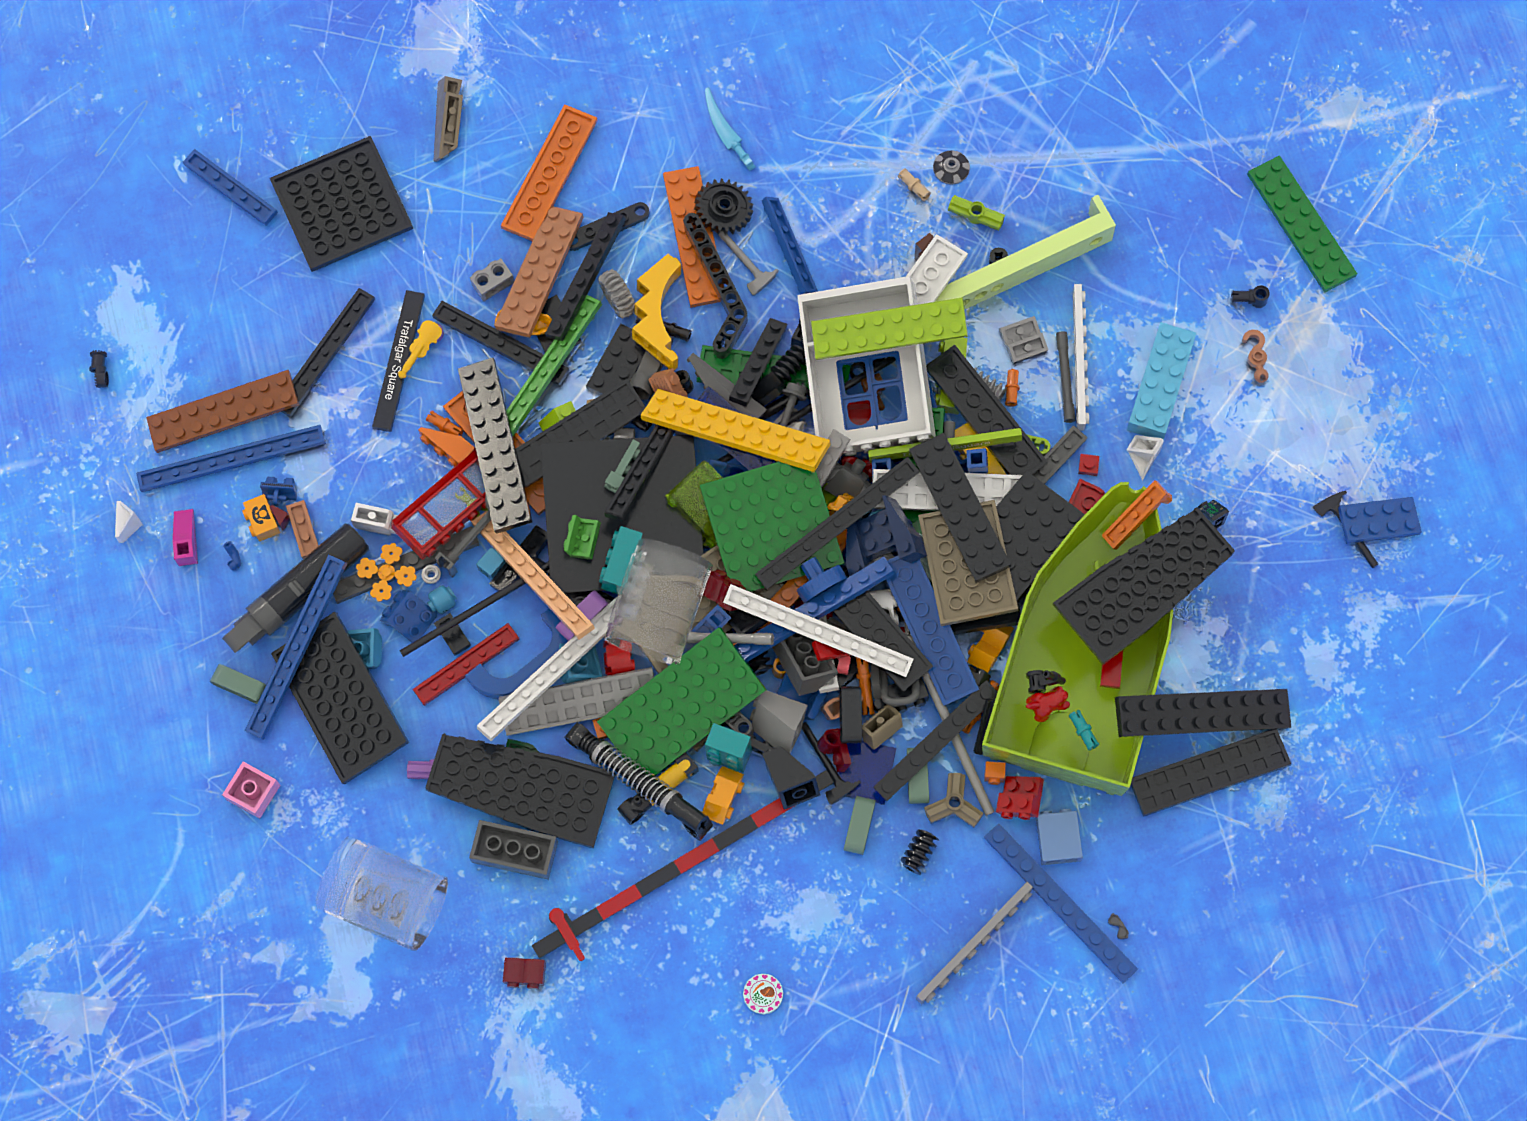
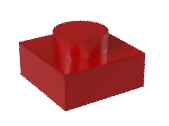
M1080 454L1078 474L1097 476L1099 456Z

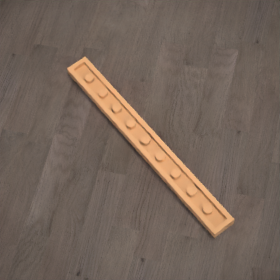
M487 511L471 521L473 526L481 520ZM491 520L480 534L579 640L595 628L591 621L506 531L495 533Z

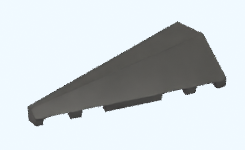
M694 353L688 357L687 361L693 365L697 378H701L704 383V389L715 406L758 419L767 411L766 408L753 398L750 399L747 407L729 401V396L735 385Z

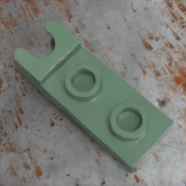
M632 440L616 471L610 472L604 486L614 493L617 492L624 480L623 476H626L631 468V461L633 459L636 460L641 451L638 441Z

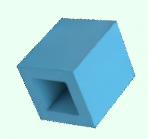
M491 547L476 565L480 572L492 580L506 561Z

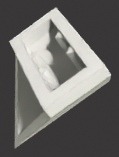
M1135 435L1127 448V452L1142 481L1162 449L1164 443L1162 438Z
M117 501L115 538L119 543H124L143 524L134 511L121 501Z

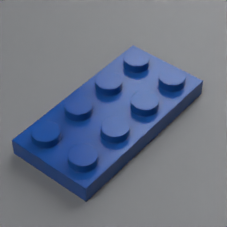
M1413 497L1347 504L1338 507L1346 544L1415 536L1422 533Z

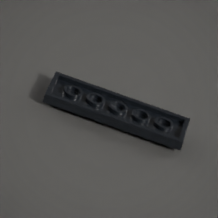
M868 591L833 611L852 634L913 658L906 677L882 668L902 692L906 691L933 668L929 660Z

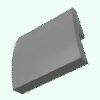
M1035 316L999 328L1013 363L1048 351L1043 333L1040 332Z

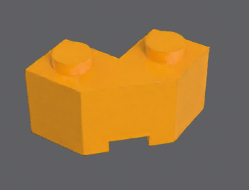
M1010 626L982 631L984 634L977 645L973 644L968 652L970 657L967 662L988 673L997 661L998 655L1006 646L1014 628Z
M724 766L721 767L715 777L714 786L711 793L707 796L702 811L711 821L723 825L727 818H731L734 808L731 807L737 793L741 794L745 784L742 782L744 774Z

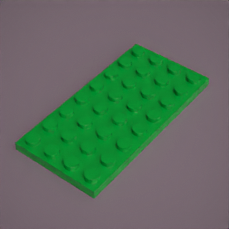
M718 627L599 719L597 723L617 750L622 751V754H626L631 760L636 761V764H640L645 770L650 771V774L653 773L656 776L677 758L707 737L713 723L721 726L767 691V689L722 628Z

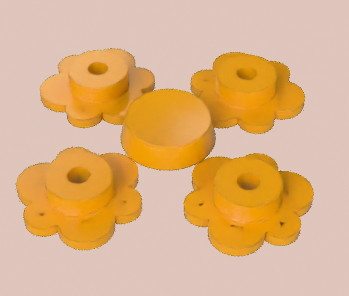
M395 543L382 546L380 556L382 559H385L387 564L382 565L379 570L375 565L376 562L374 560L369 561L368 558H362L360 563L356 565L357 575L360 578L366 577L370 579L372 574L378 572V576L382 580L379 583H374L373 589L370 591L371 597L376 598L378 602L391 598L390 592L392 587L388 585L387 581L392 580L394 576L398 579L397 583L399 585L404 584L406 587H410L413 581L417 579L414 567L401 566L400 570L395 572L394 567L390 565L394 561L398 562L403 552L401 547H397Z

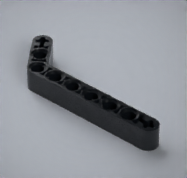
M689 213L683 220L685 233L728 315L713 341L714 355L719 359H724L731 353L748 322L747 310L700 217L695 213ZM697 238H703V239H704L703 241H700V242H699V241H696ZM705 253L712 254L710 257L703 256ZM717 268L720 271L712 272L711 270ZM721 284H727V285H728V286L725 287V288L719 287V285H721ZM729 299L735 300L734 303H728L727 301ZM736 315L744 316L741 319L735 318ZM728 330L735 331L733 334L726 333Z

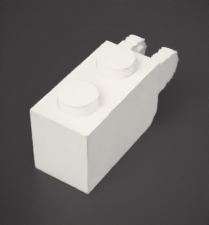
M356 503L351 522L356 529L391 536V533L396 534L391 529V522L398 515H394V512L388 509Z

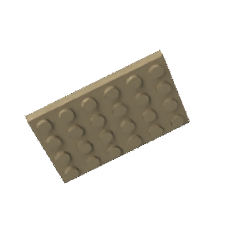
M995 500L980 502L1006 553ZM940 511L918 515L941 626L1018 611L1010 568L975 583Z

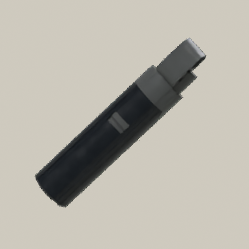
M343 524L245 608L247 612L233 624L235 627L222 639L236 653L248 642L253 646L265 634L270 636L304 607L328 554L347 563L345 572L369 551V546L350 524Z

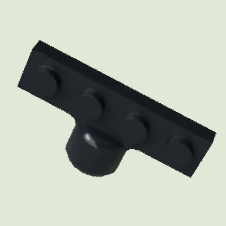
M536 525L520 544V547L538 566L545 563L538 558V555L548 544L547 531ZM506 562L489 584L492 588L499 591L521 577Z

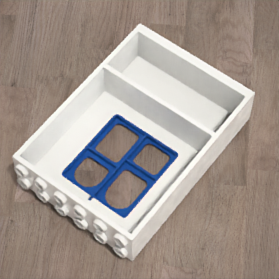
M906 276L797 295L815 436L828 439L834 429L851 440L842 453L845 456L857 455L856 452L862 451L868 453L872 449L925 442L936 437L923 344L820 360L815 358L811 321L918 305L916 287L911 277ZM895 357L898 376L893 379L875 380L873 361L880 358ZM864 362L868 391L847 395L844 386L843 365ZM898 386L900 388L902 412L896 419L886 420L879 412L877 390ZM870 401L871 417L869 421L863 425L853 424L848 416L847 405L852 402Z

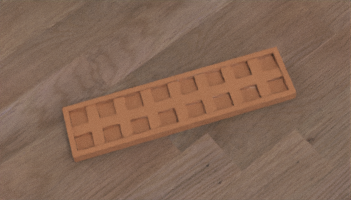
M554 206L548 211L547 216L536 232L494 325L496 330L531 337L584 218L583 213Z

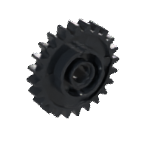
M722 178L720 183L714 179L712 184L707 182L706 187L702 186L701 190L698 191L694 201V210H697L696 214L700 217L701 221L705 222L704 227H711L710 232L715 229L718 235L721 231L725 235H727L728 231L734 234L735 229L740 232L741 228H745L747 222H750V216L753 213V210H751L753 204L750 203L752 197H747L748 191L743 192V186L737 187V182L731 184L730 179L726 183Z

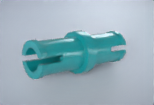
M1081 711L1072 712L1069 718L1077 729V735L1081 736L1088 751L1098 747L1099 742H1097L1091 731L1092 727L1086 723Z

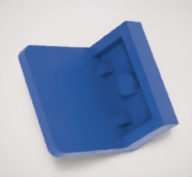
M402 590V592L399 591L394 596L392 605L384 609L381 614L383 617L380 621L385 625L392 626L413 643L423 636L437 617V613L433 612L428 605L411 591Z
M785 673L776 694L808 705L804 720H814L818 716L821 703L827 697L828 692L820 694L818 690L799 696L787 673Z

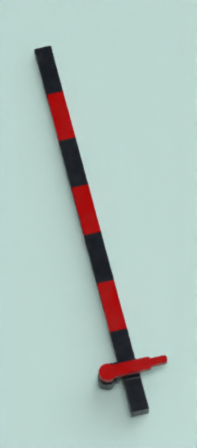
M827 770L815 776L819 791L834 783ZM778 798L572 922L567 913L564 914L561 909H552L549 913V920L557 926L558 930L532 945L538 958L544 957L567 943L570 950L574 951L578 960L583 961L585 957L579 948L580 944L576 939L577 936L793 807L784 810Z

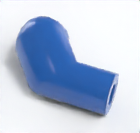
M228 541L223 546L232 559L227 565L231 570H236L237 567L241 566L239 552L234 544Z

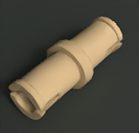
M906 168L900 171L898 178L908 186L911 192L913 191L922 201L930 197L931 192L921 184L918 178H915Z

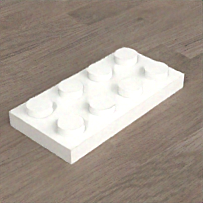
M937 234L906 275L910 276L915 283L918 304L935 302L968 256V253Z

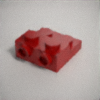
M1006 776L1003 793H999L996 812L1004 819L1018 817L1023 820H1030V817H1038L1044 779L1041 777Z

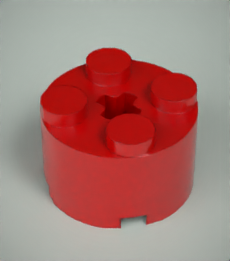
M628 639L604 641L603 648H606V652L603 653L604 668L607 676L635 670L634 659L630 658L633 652L632 641H628Z

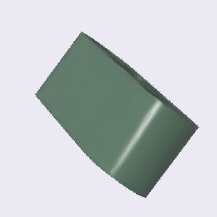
M218 664L210 680L213 685L258 704L266 687V684L221 664Z
M907 748V754L914 748ZM928 763L908 781L909 804L929 803Z
M856 796L844 851L863 855L876 800Z

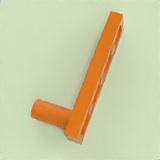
M1154 480L1102 534V537L1113 549L1117 550L1161 503L1169 504L1172 501V495L1158 481Z

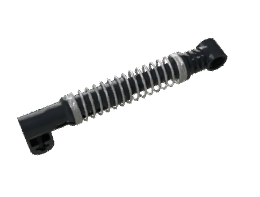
M576 722L564 736L570 745L588 754L593 763L599 767L603 766V770L612 773L613 777L617 776V780H622V783H626L627 787L631 786V790H636V793H640L641 797L645 796V800H650L651 804L655 803V807H659L665 814L673 815L680 820L687 832L697 840L701 841L712 828L713 824L710 818L684 800L677 790L669 787L663 780L655 777L653 773L650 774V771L645 770L640 764H636V761L631 760L626 754H622V751L617 750L609 742L600 740L592 735L582 724Z

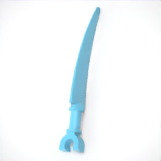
M707 87L705 95L708 111L719 137L728 150L732 148L733 151H736L740 161H743L749 171L753 170L756 167L749 158V154L745 153L740 143L742 139L727 123L718 109L710 89Z

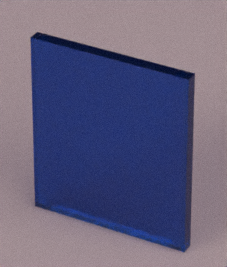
M864 741L861 743H847L851 765L845 772H839V776L845 782L854 783L860 780L861 784L846 797L856 799V796L876 800L875 803L885 805V800L873 787L892 770L896 748L880 745L873 750Z

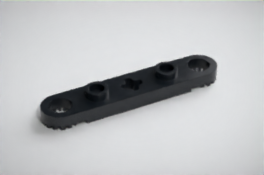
M638 202L614 212L615 214L624 215L626 218L620 232L648 219L650 212L647 204ZM641 208L645 210V213L639 216L635 211ZM605 217L580 227L575 236L578 242L575 245H571L569 250L576 251L584 246L591 245Z

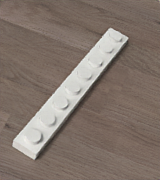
M1074 284L1073 322L1077 429L1084 431L1086 424H1089V413H1086L1085 407L1089 405V397L1085 395V389H1088V378H1085L1084 371H1087L1088 368L1087 360H1084V354H1087V343H1083V337H1086V325H1083V319H1086V308H1082V302H1085V291H1082V284Z

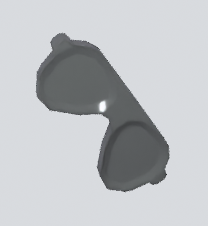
M1112 913L1108 919L1109 925L1119 927L1118 939H1127L1129 932L1118 915Z

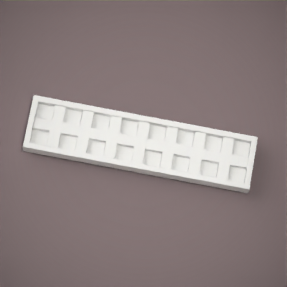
M873 469L872 484L890 470ZM920 471L919 474L889 496L896 499L903 510L939 511ZM965 473L979 502L995 500L996 506L1022 477V475ZM884 501L873 509H885Z

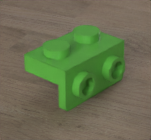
M572 515V519L568 524V536L564 541V551L571 557L592 559L601 522L598 520L582 519L577 515Z

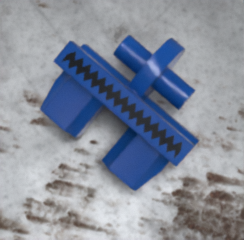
M267 477L266 481L260 484L262 495L264 494L267 500H273L274 506H279L280 501L297 499L293 478H286L284 483H278L277 478Z

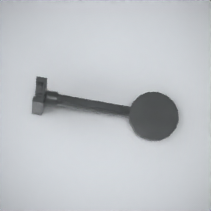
M486 495L485 502L488 512L453 551H450L447 556L439 552L435 557L440 568H447L452 578L457 573L455 563L459 560V556L492 520Z

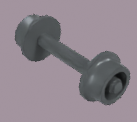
M788 383L786 389L782 390V393L789 397L780 422L782 426L787 427L796 400H806V388L799 383Z

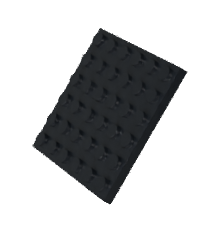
M371 136L270 178L311 272L413 229L412 223Z

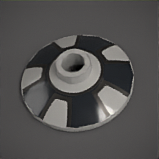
M953 150L939 154L933 164L935 176L945 184H958L966 179L970 170L969 161L965 155Z

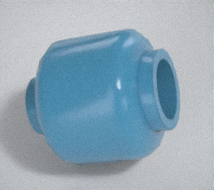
M441 585L428 594L430 601L427 604L433 612L437 611L443 614L455 606L457 598L449 586Z

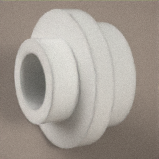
M428 565L424 567L421 575L426 583L434 584L439 581L441 572L437 566ZM431 572L435 573L434 577H428V574Z

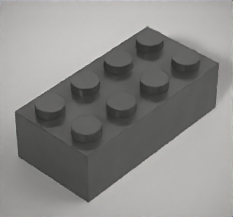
M479 820L469 858L475 864L549 880L558 840L556 836Z

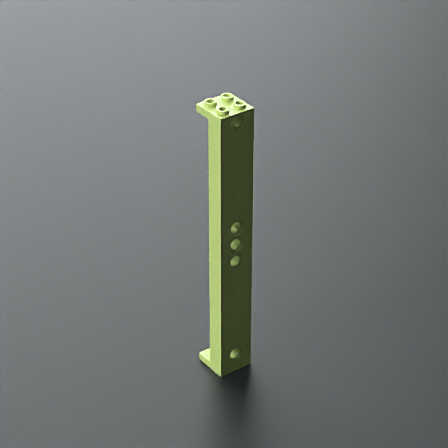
M1099 195L1091 198L1088 212L1090 218L947 284L935 302L963 298L964 308L972 307L1112 241L1116 224Z

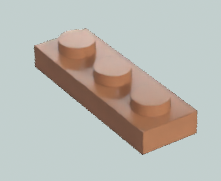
M302 500L287 505L286 508L301 557L304 559L319 545L306 503Z

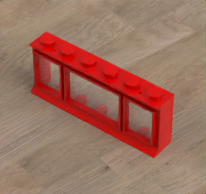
M476 449L391 522V529L422 560L427 556L431 557L437 551L436 548L441 544L445 545L451 539L450 536L453 533H459L465 527L464 524L467 521H473L482 508L487 509L485 502L486 493Z

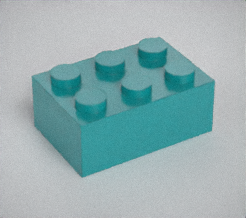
M620 526L619 531L614 532L611 543L613 549L608 550L605 561L607 568L603 567L600 574L599 582L602 583L601 589L624 595L643 533Z
M713 723L705 743L706 756L709 763L715 766H720L721 764L734 771L744 773L752 752L751 737Z

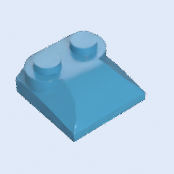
M376 628L347 630L368 669L379 667L382 660V636L379 630Z
M560 643L559 649H561L565 644ZM594 646L561 676L564 683L603 677L596 647Z

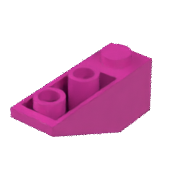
M193 509L174 511L173 553L174 560L178 566L198 564Z

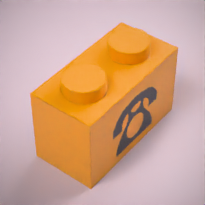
M264 494L243 502L245 507L242 510L246 521L250 520L251 526H249V530L253 537H257L259 542L281 533Z

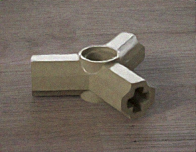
M949 773L946 798L924 807L926 816L931 824L954 814L974 828L982 818L984 813L964 800V774ZM957 800L960 805L956 808L951 807L949 802Z

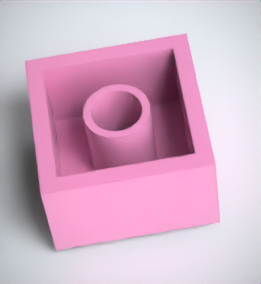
M242 762L222 796L230 803L260 819L279 789L280 784L271 776Z

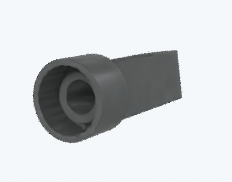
M669 336V337L671 338V340H672V342H671V347H672L674 337ZM647 350L637 372L632 375L630 380L632 387L641 400L651 399L654 391L648 379L655 372L661 371L664 365Z

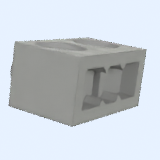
M500 258L497 261L490 262L483 270L474 272L470 277V281L484 302L512 285L514 278ZM497 272H503L500 276L495 275ZM483 281L488 282L486 285H479Z

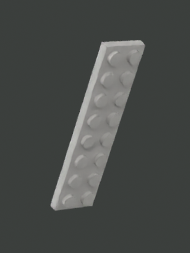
M649 667L551 686L505 728L506 735L601 718L654 678L653 669ZM509 695L500 696L498 698L499 704H501Z

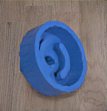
M813 557L801 565L809 581L798 588L796 592L803 603H806L845 580L847 576L840 565L824 572L817 558Z

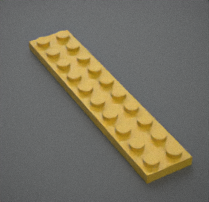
M657 389L641 414L643 421L812 472L816 471L830 447L829 439L661 389Z

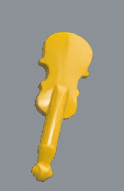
M426 320L421 324L420 329L417 330L419 337L414 339L409 347L411 355L403 365L402 371L398 372L399 378H406V373L411 369L416 359L424 358L430 349L429 345L437 343V340L442 335V329L435 322Z

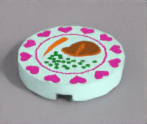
M769 974L753 976L744 986L743 997L745 1004L751 1011L762 1015L774 1012L779 1008L783 999L782 985L775 977Z

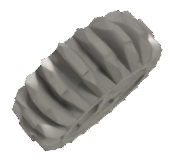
M613 269L605 271L598 279L603 294L620 318L629 317L634 313L635 300L617 271Z

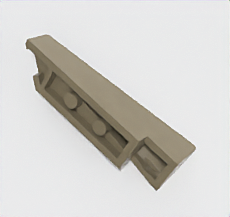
M444 76L439 80L437 86L435 162L442 159L458 146L463 95H460L459 91L462 80Z

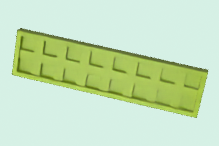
M963 298L811 321L816 360L968 337Z

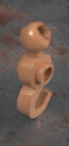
M1252 329L1244 334L1242 342L1246 343L1249 338H1256L1258 340V344L1250 351L1247 361L1251 367L1256 368L1254 372L1255 381L1263 383L1269 377L1267 370L1263 368L1267 361V354L1262 350L1265 344V337L1260 331Z

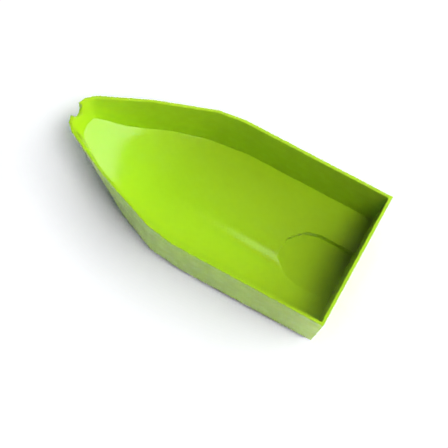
M1120 482L1111 487L1076 523L1038 571L1026 596L982 743L983 756L990 757L991 760H1000L1020 766L1022 769L1069 783L1102 790L1110 795L1122 796L1130 788L1144 736H1118L1115 697L1155 695L1171 637L1173 609L1149 631L1123 650L1120 689L1100 687L1101 662L1056 610L1053 602L1087 578L1091 573L1095 572L1093 564L1096 560L1099 561L1098 566L1100 568L1104 563L1125 554L1135 545L1141 544L1146 538L1162 530L1158 510L1156 509L1117 550L1113 549L1102 537V534L1146 490V487L1143 486L1139 490H1133L1129 486V482ZM1029 671H1055L1066 679L1064 685L1055 684L1047 686L1046 692L1054 687L1061 686L1063 690L1068 692L1067 701L1070 702V707L1066 710L1053 711L1045 722H1037L1034 719V711L1026 708V699L1033 695L1028 693L1030 686L1026 673ZM1080 710L1086 723L1091 725V731L1097 742H1099V746L1095 749L1092 748V750L1088 751L1081 736L1077 735V729L1069 718V715L1074 711Z

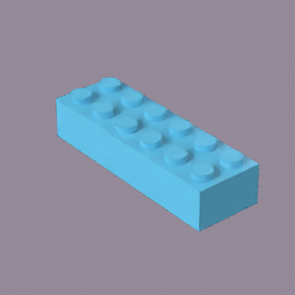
M1160 322L1127 431L1164 440L1196 332Z

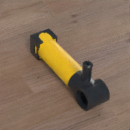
M685 752L658 778L663 780L665 784H668L669 787L676 788L685 779L689 780L699 770L698 766ZM638 793L634 797L625 800L617 810L629 825H632L655 803L651 804L650 800H645V796L641 797L640 793Z

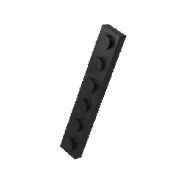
M772 318L769 319L729 396V401L747 407L787 329L786 323Z

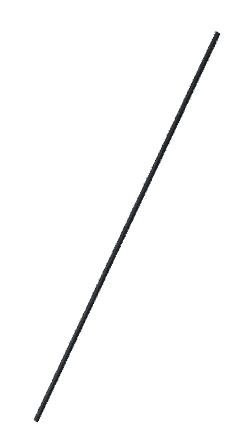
M887 357L873 366L874 374L895 362L896 358ZM866 370L845 382V391L860 383L861 379L866 378ZM811 403L792 414L787 426L812 412ZM734 449L717 460L729 462L745 451ZM707 466L697 471V480L705 476ZM549 561L539 566L544 572L549 570ZM519 578L399 650L400 653L405 657L523 586L526 582Z

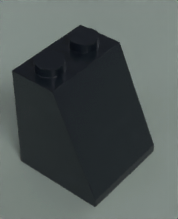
M781 746L770 748L762 753L767 771L784 810L820 796L815 775Z

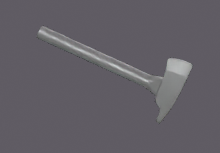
M723 231L720 232V238L754 275L755 279L748 283L747 287L752 295H756L775 278L779 270L775 269L772 272L765 271L763 273L752 263L728 234L725 235Z

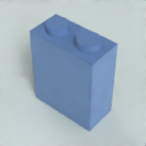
M1062 809L1059 813H1052V811L1040 812L1038 817H1036L1041 865L1081 862L1083 855L1077 811Z

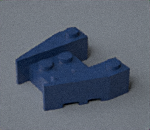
M883 495L884 510L864 519L861 517L847 528L846 567L849 577L872 564L873 560L895 550L898 552L899 559L909 563L927 556L921 535L916 532L912 522L905 516L903 509L896 499Z

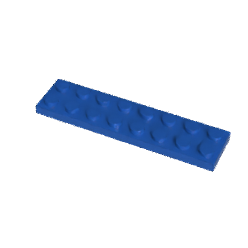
M899 556L887 560L895 574L887 578L886 581L916 647L933 665V668L928 673L943 706L980 690L951 626H941L933 586L921 560L909 563L899 559Z

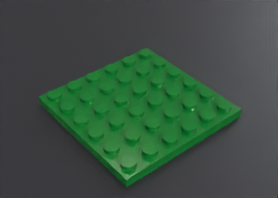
M776 462L699 485L725 573L730 579L740 581L741 585L749 592L765 588L755 576L759 570L830 517L816 471H808L782 462ZM837 537L806 560L808 561L816 557L823 570L844 564ZM802 564L776 584L805 576L801 568Z

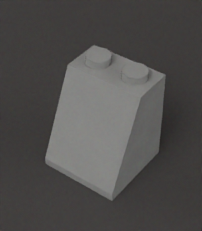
M765 691L753 703V707H756V709H753L750 720L752 721L754 732L774 748L781 746L791 754L800 735L808 705L770 691Z

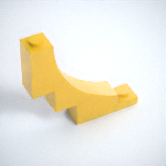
M667 254L637 279V291L643 297L635 303L634 314L641 321L632 328V339L668 369L673 368L675 370L678 368V356L671 350L672 340L664 327L661 307L668 289L681 275V263L677 258Z

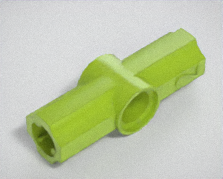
M956 195L952 197L948 207V211L968 218L972 224H983L998 231L1005 219L1004 214L986 208L981 202H971ZM978 211V212H980V214L976 215V214H973L972 212Z

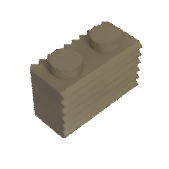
M886 705L884 709L875 713V716L866 720V723L862 725L863 741L873 750L879 747L903 727L900 712L894 707Z

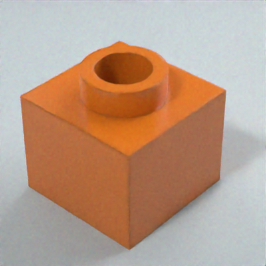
M986 761L984 781L991 785H999L1000 782L1004 783L1006 763Z

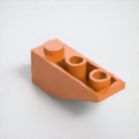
M423 427L418 429L421 441L426 445L431 444L434 447L433 450L442 457L444 455L448 458V463L453 467L475 450V447L462 436Z

